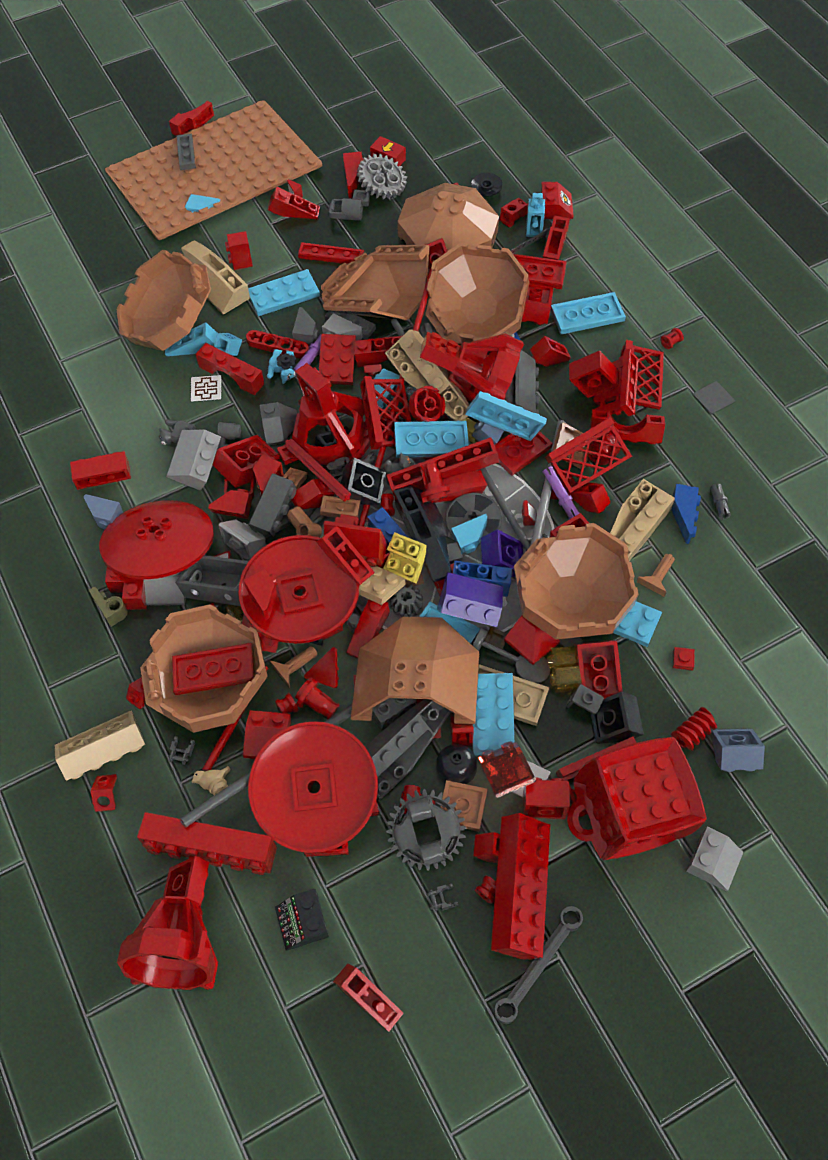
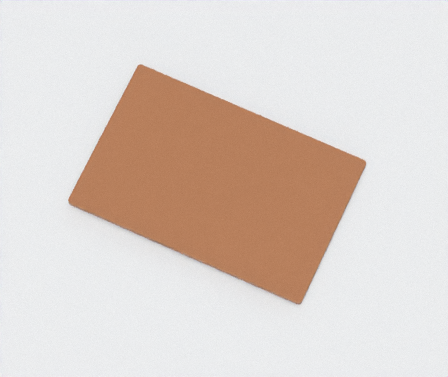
M262 100L185 133H192L196 168L180 170L176 137L130 158H126L121 162L112 164L105 168V171L157 240H162L287 183L288 179L294 180L322 167V161L268 103ZM191 194L221 199L220 202L213 204L212 208L208 209V207L200 209L199 212L194 211L192 213L185 208Z

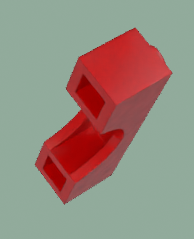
M205 343L196 353L199 368L211 374L215 371H222L228 374L237 382L241 389L254 396L264 385L262 370L208 343Z
M592 409L589 430L611 417L615 423L613 426L622 440H629L633 443L662 444L665 429L664 416L646 415L639 423L625 426L617 423L610 411Z

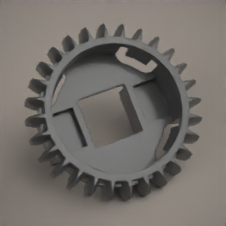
M423 789L422 795H419L417 790H415V797L413 798L407 793L408 800L405 802L400 798L401 807L394 805L393 807L397 812L389 813L394 818L393 821H387V824L392 826V829L386 830V833L393 834L392 837L388 838V842H395L391 846V850L398 849L396 857L403 855L402 863L410 860L411 868L415 863L418 864V870H421L423 864L426 866L427 871H429L431 864L438 869V862L446 866V858L453 861L452 852L459 854L456 846L463 847L459 838H466L464 834L460 833V830L466 829V826L460 825V822H463L465 818H458L457 816L462 812L461 809L454 810L457 803L449 804V796L443 800L442 792L435 796L433 789L430 795H427L426 789ZM432 800H434L435 803L441 805L443 808L446 807L448 810H443L442 808L434 805ZM407 808V813L405 814L402 822L400 824H397L398 820L400 821L403 813L405 812L404 809ZM435 816L441 839L418 845L412 822ZM406 850H410L412 853L418 855L419 857L411 854L409 851Z

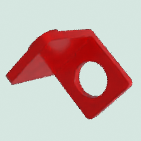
M116 774L96 776L91 788L93 806L96 812L115 810L116 804L113 788L117 780ZM105 796L110 800V803L108 805H101L98 802V798Z

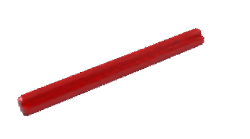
M293 439L285 441V447L342 501L350 500L351 493Z

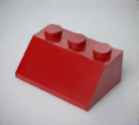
M324 521V535L337 526L369 566L383 565L388 544L381 529Z

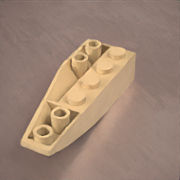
M195 240L181 247L184 256L192 263L206 265L211 287L207 299L222 314L229 312L250 299L248 285L215 253Z
M408 330L385 354L406 382L416 390L424 386L437 388L439 390L438 393L445 399L446 407L444 412L455 421H464L468 417L465 413L469 404L462 392L448 379L449 372L447 369L420 358L424 338L418 331Z
M645 479L639 483L623 503L610 534L627 544L629 561L672 509L675 499Z

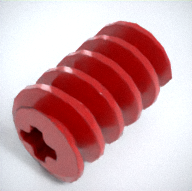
M700 707L698 711L694 712L693 716H690L687 721H684L681 726L677 727L676 731L671 733V737L676 738L681 748L693 750V744L699 745V739L704 740L706 738L705 734L710 735L712 733L711 729H717V724L713 715L706 708Z

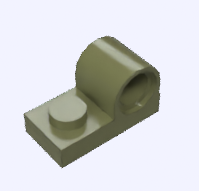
M96 586L89 589L91 596L111 627L126 618L128 611L120 597L112 596L107 598L103 591L99 592Z

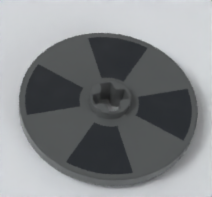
M468 493L461 495L450 504L447 510L446 525L448 531L452 535L451 528L470 521L472 516L477 518L483 514L487 515V525L483 536L497 529L499 530L502 522L500 508L493 499L484 494Z

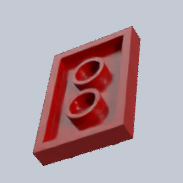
M321 334L319 373L323 378L326 377L331 384L353 385L354 341H356V335Z
M540 431L531 441L514 434H509L495 444L499 459L498 463L513 476L551 449L553 443Z

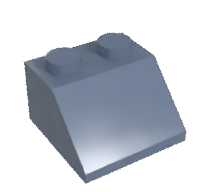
M753 729L712 730L715 760L721 770L733 772L735 770L755 771L756 769H763L765 746Z

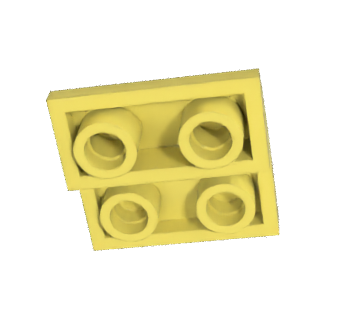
M394 532L387 548L390 554L383 569L417 584L424 564L427 545Z

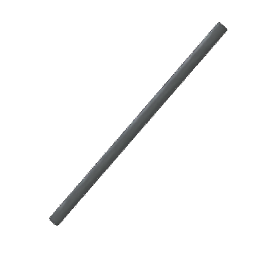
M352 704L325 721V723L338 726L350 718ZM250 772L181 817L180 822L185 828L246 788L249 784Z

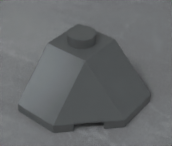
M278 402L260 405L266 443L269 446L285 443L289 438L288 436L294 430L297 410Z

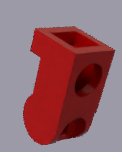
M517 198L501 207L499 221L510 228L514 225V221L527 214L528 203Z

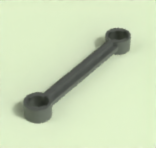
M568 906L563 909L559 918V925L544 944L543 958L534 959L508 997L500 999L496 1003L494 1015L498 1022L510 1024L516 1019L518 1014L517 1007L569 933L576 931L581 926L583 915L577 907ZM568 911L576 913L579 922L566 924L563 920L564 913ZM503 1003L511 1004L514 1009V1015L507 1018L502 1016L500 1018L497 1013L499 1005L501 1006Z

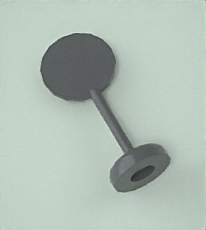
M481 627L473 643V646L478 651L481 646H484L516 661V672L522 679L540 684L548 678L550 666L545 657H542L532 665L522 655L519 657L514 656L485 642L484 639L487 631Z

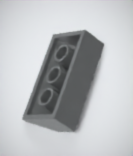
M521 350L520 359L514 373V405L539 414V409H536V406L539 404V395H536L539 389V381H536L539 375V367H536L535 359Z

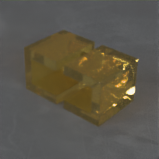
M576 647L552 648L550 656H547L548 667L552 668L553 673L550 674L551 686H555L556 693L574 691L582 684L579 666H576L578 664Z

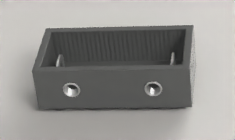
M204 555L197 563L184 570L175 583L185 598L241 606L238 594L239 582L248 561Z

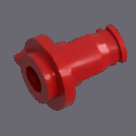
M437 460L419 465V468L422 470V479L425 487V492L421 493L423 503L446 498L447 493L451 491L450 486L443 485L441 474L436 464Z
M310 677L295 696V699L298 700L296 705L302 708L306 704L316 712L326 716L327 719H330L340 704L335 703L328 695L318 689L319 681Z

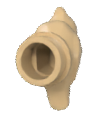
M227 766L222 770L196 771L193 775L192 783H197L203 789L209 790L211 794L216 795L228 787L224 777L231 769Z

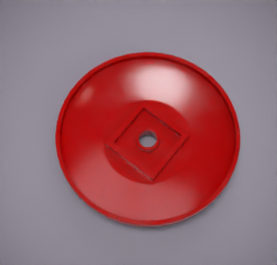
M175 500L154 501L131 508L116 517L102 533L99 550L105 565L121 576L132 579L163 578L184 571L197 563L209 550L214 538V529L210 517L193 504Z
M295 535L278 539L261 548L245 566L239 582L238 594L240 605L249 623L266 637L284 643L313 642L335 632L353 613L359 597V585L336 565L316 543L320 537ZM264 569L269 575L273 574L278 583L275 586L277 596L270 618L267 620L264 619L250 597L243 581ZM299 589L306 591L302 596L295 595V592Z
M325 722L299 723L274 735L262 747L254 760L248 784L251 809L264 832L268 836H272L273 840L278 844L294 851L305 853L330 851L352 840L369 821L378 794L376 768L366 747L347 730ZM316 781L320 784V790L314 794L310 793L308 786L311 782Z

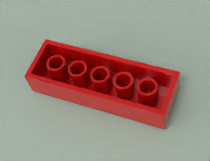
M146 812L137 836L142 846L151 854L160 855V852L167 853L169 857L180 859L181 856L188 857L189 859L197 856L205 861H209V864L222 867L223 864L229 865L231 869L243 871L245 868L252 870V873L258 875L271 873L277 850L272 836L193 822L185 828L178 818Z
M522 813L501 817L491 950L527 960L543 958L551 825Z

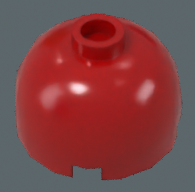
M424 386L414 391L410 396L408 403L409 411L417 421H436L444 414L446 407L445 399L438 393L439 390L437 388Z

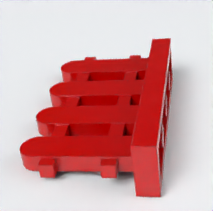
M630 348L624 350V354L619 357V360L612 362L618 369L619 386L595 395L593 400L600 407L594 410L610 411L611 415H620L621 411H624L628 416L635 414L639 358Z

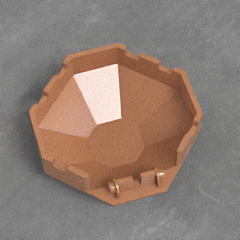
M443 183L405 200L398 219V237L401 240L403 239L406 245H425L443 238L447 251L461 242L468 243L469 246L478 247V245L492 246L493 248L498 233L499 216L476 188Z
M461 242L433 261L432 273L427 286L429 301L426 316L443 339L453 340L458 344H462L463 342L469 343L501 334L511 336L520 329L529 287V277L508 248L499 250L492 249V246L478 245L476 247Z
M166 250L160 251L137 268L135 275L138 278L135 284H129L124 294L128 297L124 305L119 304L116 309L119 332L122 336L136 345L161 351L166 350L190 333L211 291L206 265L192 263L179 252L171 254Z
M588 523L585 527L576 528L575 525L561 526L557 537L536 539L514 565L523 617L554 639L612 634L635 605L639 595L633 580L635 576L632 563L629 562L627 544L595 523Z
M211 604L170 613L165 619L166 624L161 630L158 629L151 637L150 645L153 652L140 667L146 705L193 733L235 723L268 677L257 630L244 626L238 619L229 614L225 615L219 612ZM252 643L255 677L251 682L181 695L173 693L172 656Z

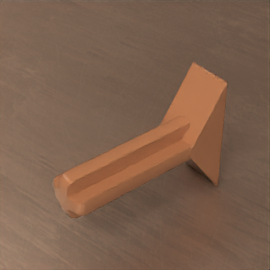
M665 554L652 576L638 577L637 583L665 597L666 590L661 582L675 561V558L671 554Z
M310 646L285 664L274 661L270 662L271 666L290 688V674L308 663L318 654L315 648Z

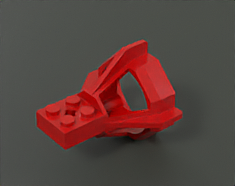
M427 331L422 342L420 358L449 370L448 379L471 402L479 391L504 400L517 368L524 343L507 334H501L469 343L463 342L459 346L453 340L443 339L439 334ZM471 385L475 386L473 393L469 390Z
M308 363L304 364L295 371L303 396L298 401L300 412L296 416L292 439L320 465H328L334 462L335 459L349 457L351 460L357 458L356 452L362 447L365 423L362 417L365 415L362 399L331 391L330 387L332 385L326 377L323 378L315 367L312 368ZM336 412L344 413L354 418L352 430L348 435ZM318 424L320 426L328 425L337 443L325 447L307 444L308 431Z
M194 856L169 868L163 897L153 902L152 907L133 934L128 935L122 942L117 963L123 975L131 979V984L138 985L143 983L154 988L192 990L197 987L210 990L214 987L218 961L207 936L201 909V903L204 899L205 882L208 878V861ZM158 956H167V957H173V958H178V959H168V958H163V957H158Z

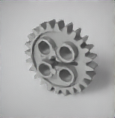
M373 154V157L370 155L367 158L364 157L357 169L358 182H362L361 187H366V192L370 190L371 195L375 193L377 198L380 195L383 199H385V196L388 199H391L392 196L394 198L397 195L400 196L406 186L407 176H404L405 171H401L403 167L397 166L399 162L394 163L393 158L389 160L387 155L383 158L381 154L379 157L376 154Z

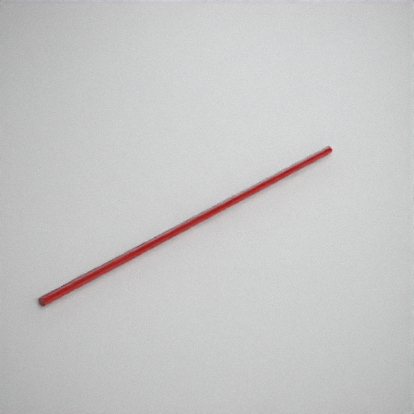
M431 267L413 330L418 332L429 296L427 286L432 273ZM397 385L395 391L397 394L400 392L399 385ZM396 399V400L393 402V404H394L396 407H398V404H399V400H398V399ZM391 408L389 415L394 418L396 412ZM387 432L383 434L384 441L389 440L390 435ZM386 447L379 448L375 463L377 468H381ZM363 505L358 526H365L370 505Z

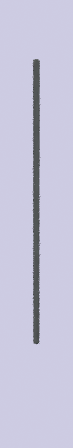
M393 319L391 324L397 334L403 336L405 334L398 320ZM445 413L449 421H455ZM486 468L479 469L482 471L488 488L527 551L530 547L529 540Z

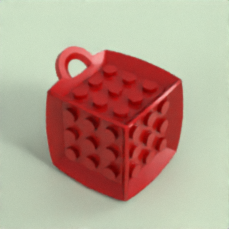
M674 737L653 739L627 745L599 755L585 763L574 779L577 800L571 805L567 815V823L571 833L581 841H591L602 860L638 854L686 837L698 830L707 819L693 772L679 743ZM585 809L592 824L591 830H586L579 824V815Z

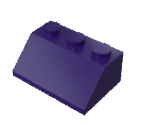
M447 572L437 610L450 616L497 627L503 606V586Z

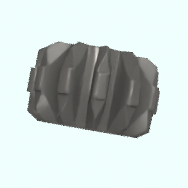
M412 584L409 588H406V586L402 587L391 597L390 605L394 607L393 611L395 613L400 612L401 617L404 614L410 617L411 613L417 615L418 609L422 608L423 596L418 588L413 590Z

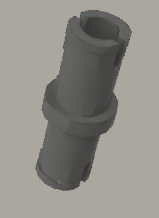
M713 484L710 487L713 505L717 508L719 519L723 520V515L725 519H728L731 516L727 505L728 499L724 496L722 485L717 484V489L716 484Z

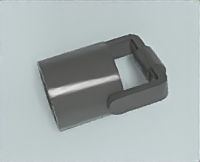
M333 199L328 208L329 217L361 221L363 214L362 199ZM335 205L341 206V212H334Z

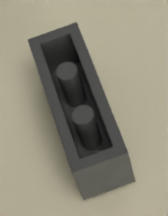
M272 473L249 523L254 530L272 537L280 530L281 519L283 515L287 514L290 499H293L296 494V486L293 481Z

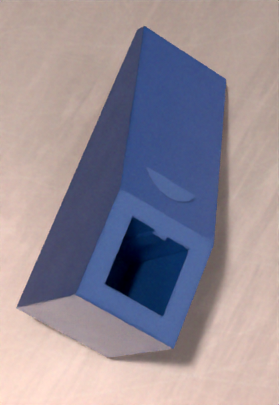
M676 484L673 492L675 499L671 510L686 544H689L691 537L695 538L697 527L694 526V522H697L699 511H696V506L699 507L701 496L698 495V487Z
M454 561V574L503 586V597H508L512 568Z

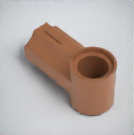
M295 507L288 512V519L297 529V535L321 537V526L318 523H313L301 507Z

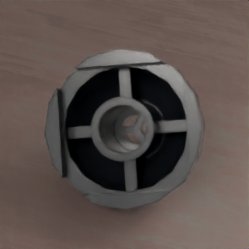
M453 743L444 747L436 759L438 777L445 784L446 780L468 784L473 780L477 772V760L474 752L463 744Z

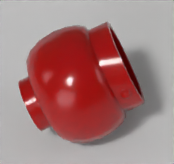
M608 433L605 434L604 441L613 444L614 436ZM592 442L588 450L598 453L600 444ZM603 445L601 454L611 456L612 447ZM615 448L613 457H616L620 449ZM588 454L590 460L596 463L597 456ZM600 457L598 465L609 464L610 459Z

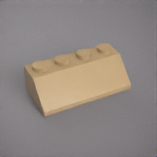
M132 710L55 745V760L66 781L77 779L89 770H97L104 763L116 761L124 754L136 752L145 745Z

